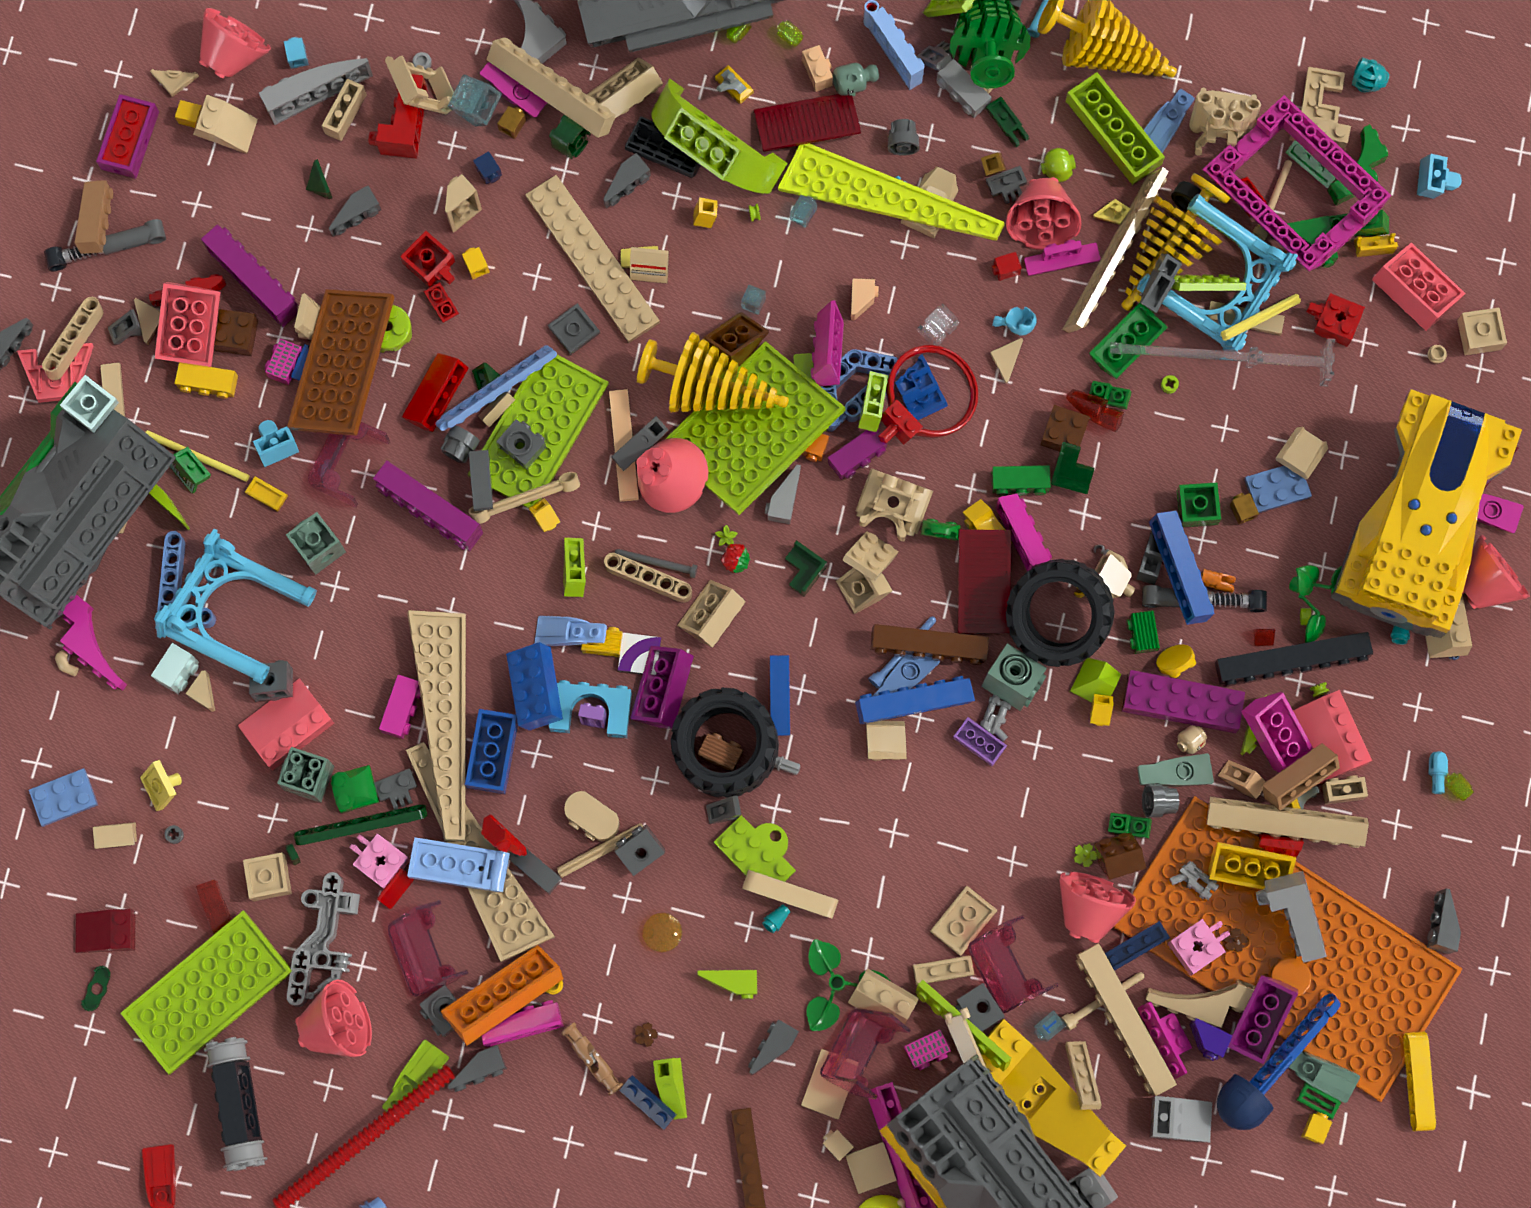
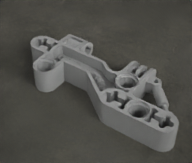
M335 872L326 874L323 880L322 891L310 889L304 891L301 896L302 903L309 909L319 910L316 930L299 946L292 957V972L289 977L287 1000L296 1007L304 1006L307 999H314L315 995L322 991L329 982L340 980L342 972H350V969H347V965H350L348 958H351L352 954L330 951L329 945L337 935L339 914L358 915L360 895L343 892L344 881ZM334 878L338 881V883L333 885V890L337 893L328 892V890L332 891V885L329 882L333 881ZM310 895L316 896V901L313 904L307 903V898ZM304 953V955L307 956V960H303L302 963V961L299 960V956H303ZM326 955L327 962L324 965H319L318 958ZM332 956H337V959L333 962ZM332 963H336L335 967H331ZM297 966H303L306 968V970L302 968H297ZM314 969L331 971L329 978L319 984L315 991L309 992L311 972ZM298 973H304L305 975L301 983L296 982V975ZM296 985L298 987H303V990L299 988L298 991V989L294 988V986ZM301 995V999H298L297 1002L293 999V996Z

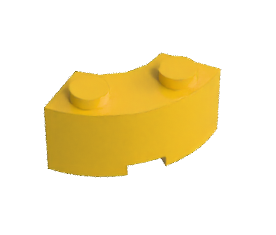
M981 499L963 511L966 518L964 523L968 529L1005 530L995 517L992 509Z

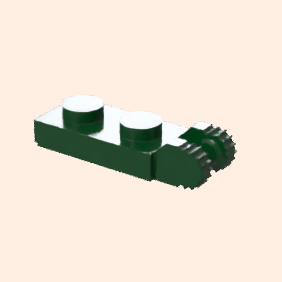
M1001 96L986 106L985 109L1015 147L1020 145L1019 140L1014 135L1015 131H1018L1024 141L1029 140V136L1022 127V123Z

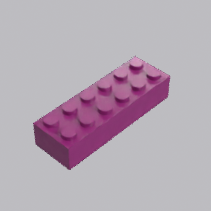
M217 224L201 238L205 248L283 328L297 316L298 304L295 302V298L289 291H284L283 286L276 278L272 279L269 271L263 265L260 267L257 259L250 252L247 253L244 250V246L238 240L235 241L231 237L232 234L225 227L222 229Z
M386 460L374 476L375 487L381 495L386 498L389 495L397 506L401 508L405 506L413 517L417 519L421 517L424 520V524L431 529L437 528L440 531L439 534L444 538L453 539L455 541L454 544L460 549L464 550L466 548L471 551L482 536L483 531L478 522Z
M1130 670L1127 676L1121 712L1236 734L1240 728L1245 692Z

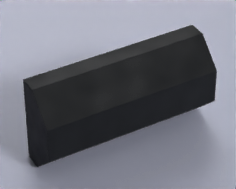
M640 116L625 144V150L634 154L637 153L645 159L693 178L701 164L667 141L653 121Z

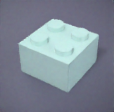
M84 375L60 406L94 433L119 402L106 390Z
M172 643L151 676L161 685L179 694L180 691H184L187 687L189 677L196 673L199 661L192 654Z

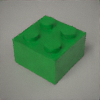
M1218 482L1179 485L1176 493L1178 513L1182 521V527L1218 525L1221 521Z

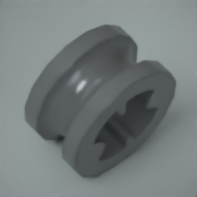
M172 825L165 830V838L170 843L177 844L183 840L184 832L178 826ZM172 830H176L179 833V836H176L174 840L169 836Z

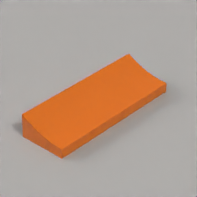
M537 945L441 1010V1013L467 1046L564 978L556 962Z

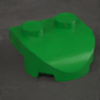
M927 519L922 522L921 535L959 541L961 525H957L955 522L942 523L935 519Z

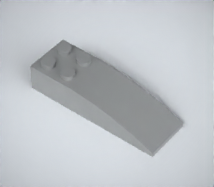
M367 58L346 60L326 64L289 78H283L277 84L265 87L259 92V95L274 125L340 93L347 79L360 83L372 77L373 74Z

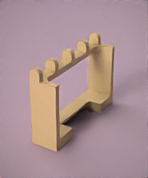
M402 55L395 60L390 56L386 57L385 62L404 104L442 114H447L459 106V102L443 67L440 66L434 71L429 67L425 70L422 65H417L415 68L413 63H406ZM411 74L423 75L425 79H428L437 100L428 98L426 90L417 88Z

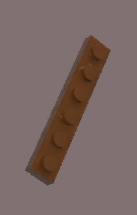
M751 1108L732 1110L746 1208H766Z

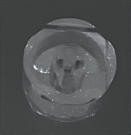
M942 303L924 320L925 323L923 325L920 324L916 330L931 345L939 346L947 336L946 333L950 335L960 322Z

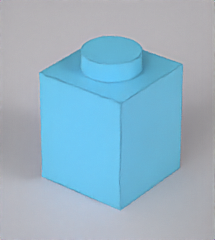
M293 37L288 41H284L287 60L291 69L309 65L302 38Z

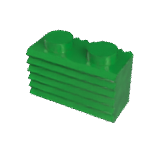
M1154 611L1131 613L1129 619L1126 620L1127 629L1132 634V638H1130L1131 649L1135 650V654L1158 651L1160 646Z

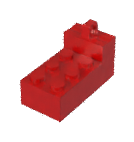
M411 74L417 88L427 92L428 89L424 76ZM398 91V97L394 98V108L396 110L395 114L391 116V125L378 123V131L369 133L368 142L370 145L378 146L381 155L417 159L425 109L404 104Z

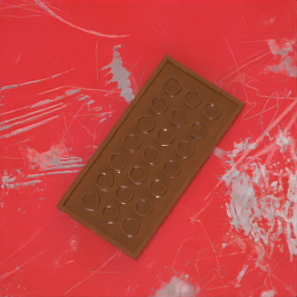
M325 290L287 425L290 430L357 436L395 298L392 294Z

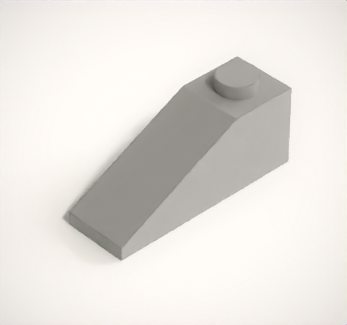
M801 465L795 466L771 497L770 503H766L765 514H768L769 521L791 523Z

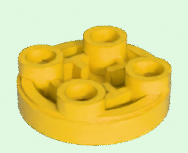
M1174 645L1164 650L1158 656L1156 664L1161 673L1169 675L1170 678H1177L1181 672L1196 665L1195 654L1188 645Z

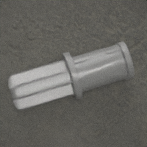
M778 756L774 767L778 771L781 769L797 775L801 765L784 759V756Z

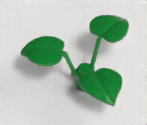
M1306 565L1296 568L1297 576L1292 578L1289 589L1298 593V598L1302 599L1315 612V615H1312L1307 623L1305 643L1317 640L1324 632L1326 626V617L1320 615V611L1305 596L1311 594L1313 587L1332 589V595L1342 566L1335 570L1331 579V585L1316 583L1319 578V569L1316 566Z
M817 939L813 940L809 949V965L812 971L820 976L825 975L829 971L831 975L829 986L832 990L828 1001L824 997H816L809 1002L806 1011L811 1031H822L833 1026L840 1015L838 1005L831 1003L835 992L842 991L846 985L853 987L858 985L857 983L845 981L839 974H834L832 969L839 966L841 954L834 945ZM871 970L877 973L878 975L882 976L883 978L889 980L888 977H886L884 974L875 970ZM865 971L859 975V982L863 977Z

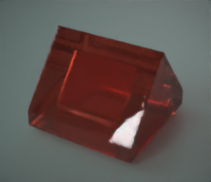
M1253 629L1254 646H1274L1276 630Z

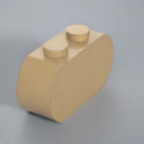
M585 791L575 792L567 799L565 814L570 821L568 824L574 829L578 830L581 828L585 831L584 835L592 841L596 839L599 842H606L617 835L620 827L617 813Z

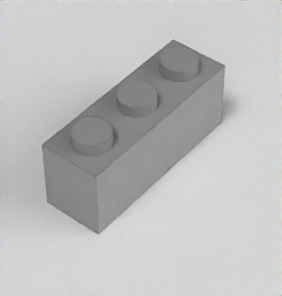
M954 59L937 73V84L950 93L949 95L953 101H958L962 105V109L966 114H971L975 118L991 103L992 97L982 87L974 84L970 75Z

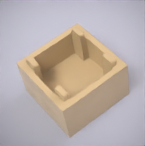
M1500 308L1465 312L1458 318L1457 322L1464 355L1499 351L1507 344Z
M277 853L243 860L250 900L258 901L292 894L286 855Z

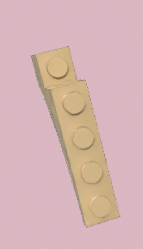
M1237 979L1236 983L1230 986L1200 994H1173L1148 988L1146 1000L1152 1002L1153 1006L1160 1007L1161 1005L1167 1007V1010L1172 1013L1178 1014L1180 1012L1186 1014V1017L1191 1020L1197 1018L1214 1027H1222L1229 1006L1234 1011L1243 1013L1256 986Z

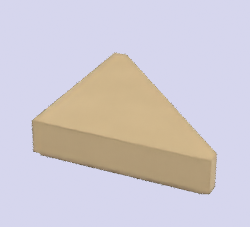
M150 70L151 74L172 97L199 77L196 72Z
M135 298L134 302L143 339L148 345L158 330L160 311Z
M1022 338L990 353L1005 384L1009 382L1023 343Z

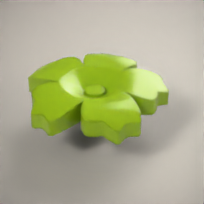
M1087 844L1083 845V848L1080 845L1075 847V854L1077 855L1073 858L1078 864L1083 862L1084 867H1089L1092 864L1091 860H1097L1096 852L1091 851L1093 846Z

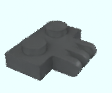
M1021 166L986 178V184L992 197L1001 194L1005 204H1009L1008 196L1011 197L1013 202L1017 201L1015 193L1020 197L1022 194L1020 187L1027 185V180Z
M409 768L375 782V787L380 801L390 799L394 810L398 809V804L396 803L398 800L402 807L406 806L403 798H407L409 804L413 803L409 791L417 788V784Z

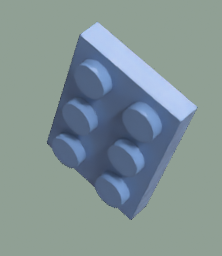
M1286 466L1247 476L1244 479L1259 513L1312 497L1307 481Z
M84 768L29 790L40 824L43 827L98 805Z

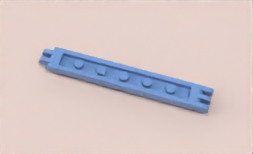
M545 345L443 414L441 419L436 421V426L444 431L447 428H452L456 424L464 422L465 418L480 411L481 407L493 402L502 393L508 392L512 386L524 381L531 373L539 371L543 365L557 356V352L548 345Z

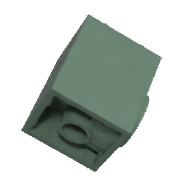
M318 512L300 522L293 530L286 534L294 548L315 575L346 553L341 542Z
M1007 643L987 673L981 687L1021 711L1023 706H1029L1034 695L1040 689L1047 677L1044 675L1047 668Z
M291 747L283 763L277 784L287 792L321 803L335 766L327 758Z

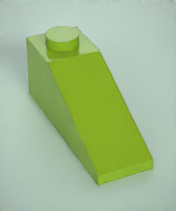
M870 371L858 428L877 432L882 417L888 375Z
M564 538V596L583 597L586 583L583 538Z
M757 970L697 971L698 977L737 996H741V999H753V996H757Z

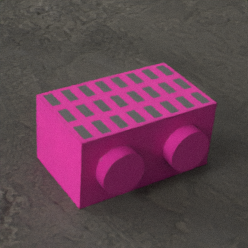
M280 339L273 347L271 360H268L265 365V373L268 378L289 385L302 347Z
M941 1030L904 1046L913 1069L919 1068V1070L929 1067L930 1061L936 1059L939 1062L948 1058L947 1053L950 1052V1048Z

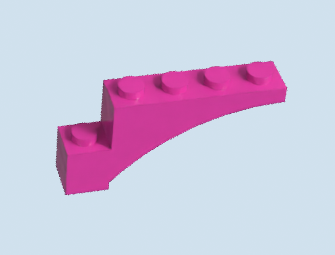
M76 595L75 599L69 602L63 611L65 615L63 619L72 627L60 640L64 644L62 648L70 655L73 653L78 655L77 660L85 667L88 664L92 666V672L99 678L102 676L107 678L108 681L106 683L114 690L118 687L123 691L127 684L111 669L97 644L92 622V611L94 609Z

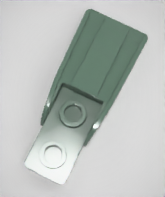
M1207 753L1179 757L1137 767L1140 785L1161 784L1167 787H1181L1214 783L1210 755Z
M1301 1052L1288 1067L1294 1070L1298 1077L1311 1086L1344 1103L1348 1102L1360 1079V1075L1307 1052Z

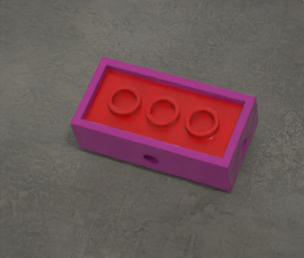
M119 94L96 160L101 170L137 178L159 114L155 103Z

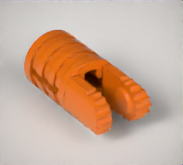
M1203 568L1201 578L1205 587L1229 593L1234 592V585L1232 584L1235 582L1236 577Z

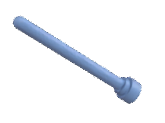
M930 617L920 629L929 630L935 624L936 618ZM894 656L880 672L877 671L868 678L870 683L880 689L886 680L885 677L903 657Z

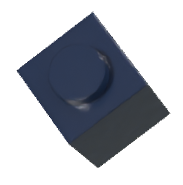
M489 151L473 160L476 170L486 185L498 181L500 176H502L500 167Z

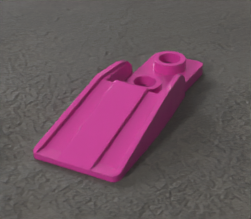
M489 61L480 72V76L492 83L496 91L507 101L534 118L538 116L547 104L545 100Z
M1483 493L1479 503L1477 521L1509 533H1515L1524 507L1521 504Z

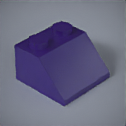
M1197 1018L1192 1020L1189 1026L1199 1052L1204 1053L1203 1057L1210 1061L1223 1058L1233 1036Z

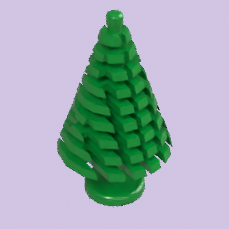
M974 0L972 8L968 12L960 13L950 40V52L954 58L959 45L958 63L966 67L971 53L972 67L970 77L977 86L986 89L1003 87L1011 82L1015 76V67L1011 62L1014 50L1018 51L1015 57L1016 64L1028 52L1031 37L1025 25L1020 22L1021 19L1018 17L1019 15L1013 8L1010 0Z

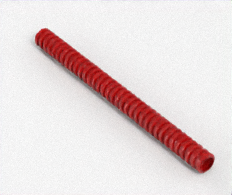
M442 1065V1069H437V1073L433 1072V1076H428L427 1081L423 1080V1084H418V1088L412 1089L413 1092H408V1095L403 1096L402 1100L399 1099L397 1104L394 1103L392 1108L389 1107L387 1112L384 1111L383 1115H379L377 1120L374 1119L372 1124L369 1123L367 1128L363 1127V1131H358V1135H353V1139H348V1143L344 1142L343 1147L339 1146L337 1151L334 1150L332 1155L329 1154L327 1159L324 1158L322 1163L319 1162L317 1167L314 1166L313 1170H309L308 1174H304L303 1178L298 1179V1182H293V1186H288V1190H283V1194L279 1193L278 1198L274 1197L273 1203L275 1207L291 1208V1204L295 1205V1201H300V1197H305V1193L311 1192L310 1189H315L316 1185H320L321 1181L324 1182L326 1177L329 1178L331 1176V1173L334 1174L336 1169L339 1170L341 1165H346L345 1162L351 1161V1157H356V1153L360 1154L361 1149L365 1150L366 1145L370 1146V1142H375V1138H380V1134L384 1135L386 1130L389 1131L391 1126L394 1127L396 1122L399 1123L401 1118L404 1119L405 1115H409L411 1110L414 1111L416 1106L419 1107L421 1102L424 1103L425 1099L430 1098V1095H435V1091H440V1087H445V1083L449 1084L450 1079L454 1080L455 1075L447 1065Z

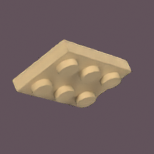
M867 531L845 554L843 561L875 581L895 559L899 551Z

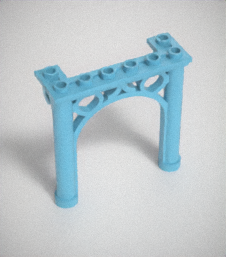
M1197 194L1189 203L1187 210L1207 222L1239 246L1245 259L1243 282L1246 283V291H1238L1228 303L1217 309L1205 310L1194 306L1170 289L1162 304L1220 343L1223 347L1222 350L1238 351L1246 343L1245 339L1248 335L1245 333L1248 330L1227 341L1222 340L1220 333L1259 313L1260 305L1270 296V289L1279 282L1281 272L1292 270L1298 255L1295 253H1284L1280 249L1268 245L1206 202L1203 196ZM1249 250L1261 259L1252 261ZM1261 263L1265 271L1261 278L1256 279L1253 276L1252 267ZM1148 273L1137 286V290L1142 293L1150 277ZM1250 281L1260 283L1254 294L1251 291L1252 284H1250ZM1247 301L1248 304L1242 313L1238 307L1234 306L1235 304L1240 305L1242 302ZM1232 309L1236 317L1230 325H1227L1224 322V311ZM1218 314V323L1206 315Z
M213 529L211 534H207L203 541L205 546L204 555L202 558L199 557L194 566L195 569L186 576L183 588L177 590L174 602L169 603L168 606L165 605L162 611L159 610L156 613L154 620L157 637L161 639V637L165 638L167 636L262 684L268 675L269 666L214 640L204 629L202 611L207 599L218 587L237 579L253 580L307 607L313 602L317 590L310 586H303L241 556L234 551L235 547L230 542L220 539V534L217 533L216 529ZM227 566H229V567H231V568H233V569H235V570H237V571H239V572H233V573H229V574H228V567H227ZM214 567H221L224 570V575L219 578H211L209 573ZM205 576V579L208 583L202 587H198L203 577ZM192 595L196 598L195 605L187 604ZM192 611L196 614L195 620L189 623L181 620L185 612ZM198 626L201 635L193 631H190L189 629Z

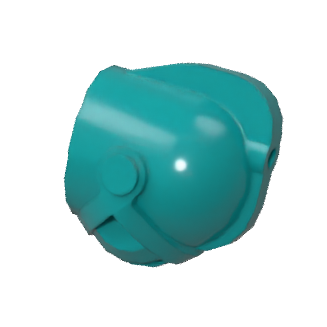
M1361 57L1356 65L1351 85L1360 92H1376L1386 87L1390 74L1377 61Z

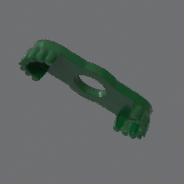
M102 965L94 969V977L88 984L85 999L81 1001L82 1008L86 1011L96 1010L107 993L111 972L106 966ZM96 983H100L103 987L102 992L98 995L92 992V987Z

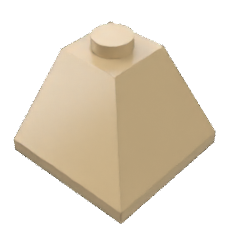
M852 568L836 581L854 614L877 603L893 591L882 573L873 581L855 568Z

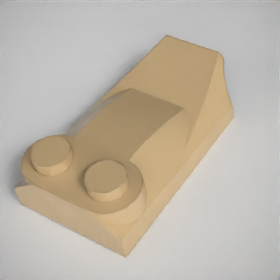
M935 167L932 171L925 174L919 185V188L954 201L958 193L956 175L940 167ZM904 219L901 220V224L932 238H935L939 230L938 227Z

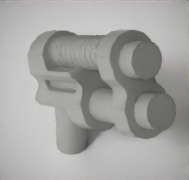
M993 694V697L989 698V705L983 720L980 722V726L992 735L995 733L1003 742L1008 736L1000 729V726L1005 724V716L1007 710H1010L1011 704L1001 701L997 695ZM995 706L1000 707L997 716L993 714Z
M1191 861L1187 865L1182 866V869L1179 870L1180 874L1169 878L1172 886L1182 881L1187 882L1189 889H1194L1200 894V898H1205L1206 900H1209L1212 896L1209 891L1212 889L1215 892L1219 887L1216 884V880L1209 879V876ZM1200 878L1208 885L1204 888L1196 881Z

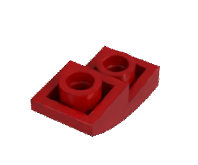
M440 282L424 291L442 323L459 314Z

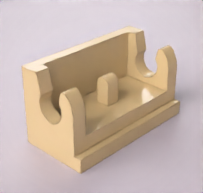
M136 822L93 827L95 849L135 845V842H137Z

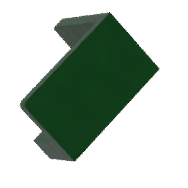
M1062 442L1051 485L1088 494L1095 468L1077 463L1081 450L1080 446Z
M797 540L785 558V561L799 570L790 582L789 587L805 597L827 568V561Z

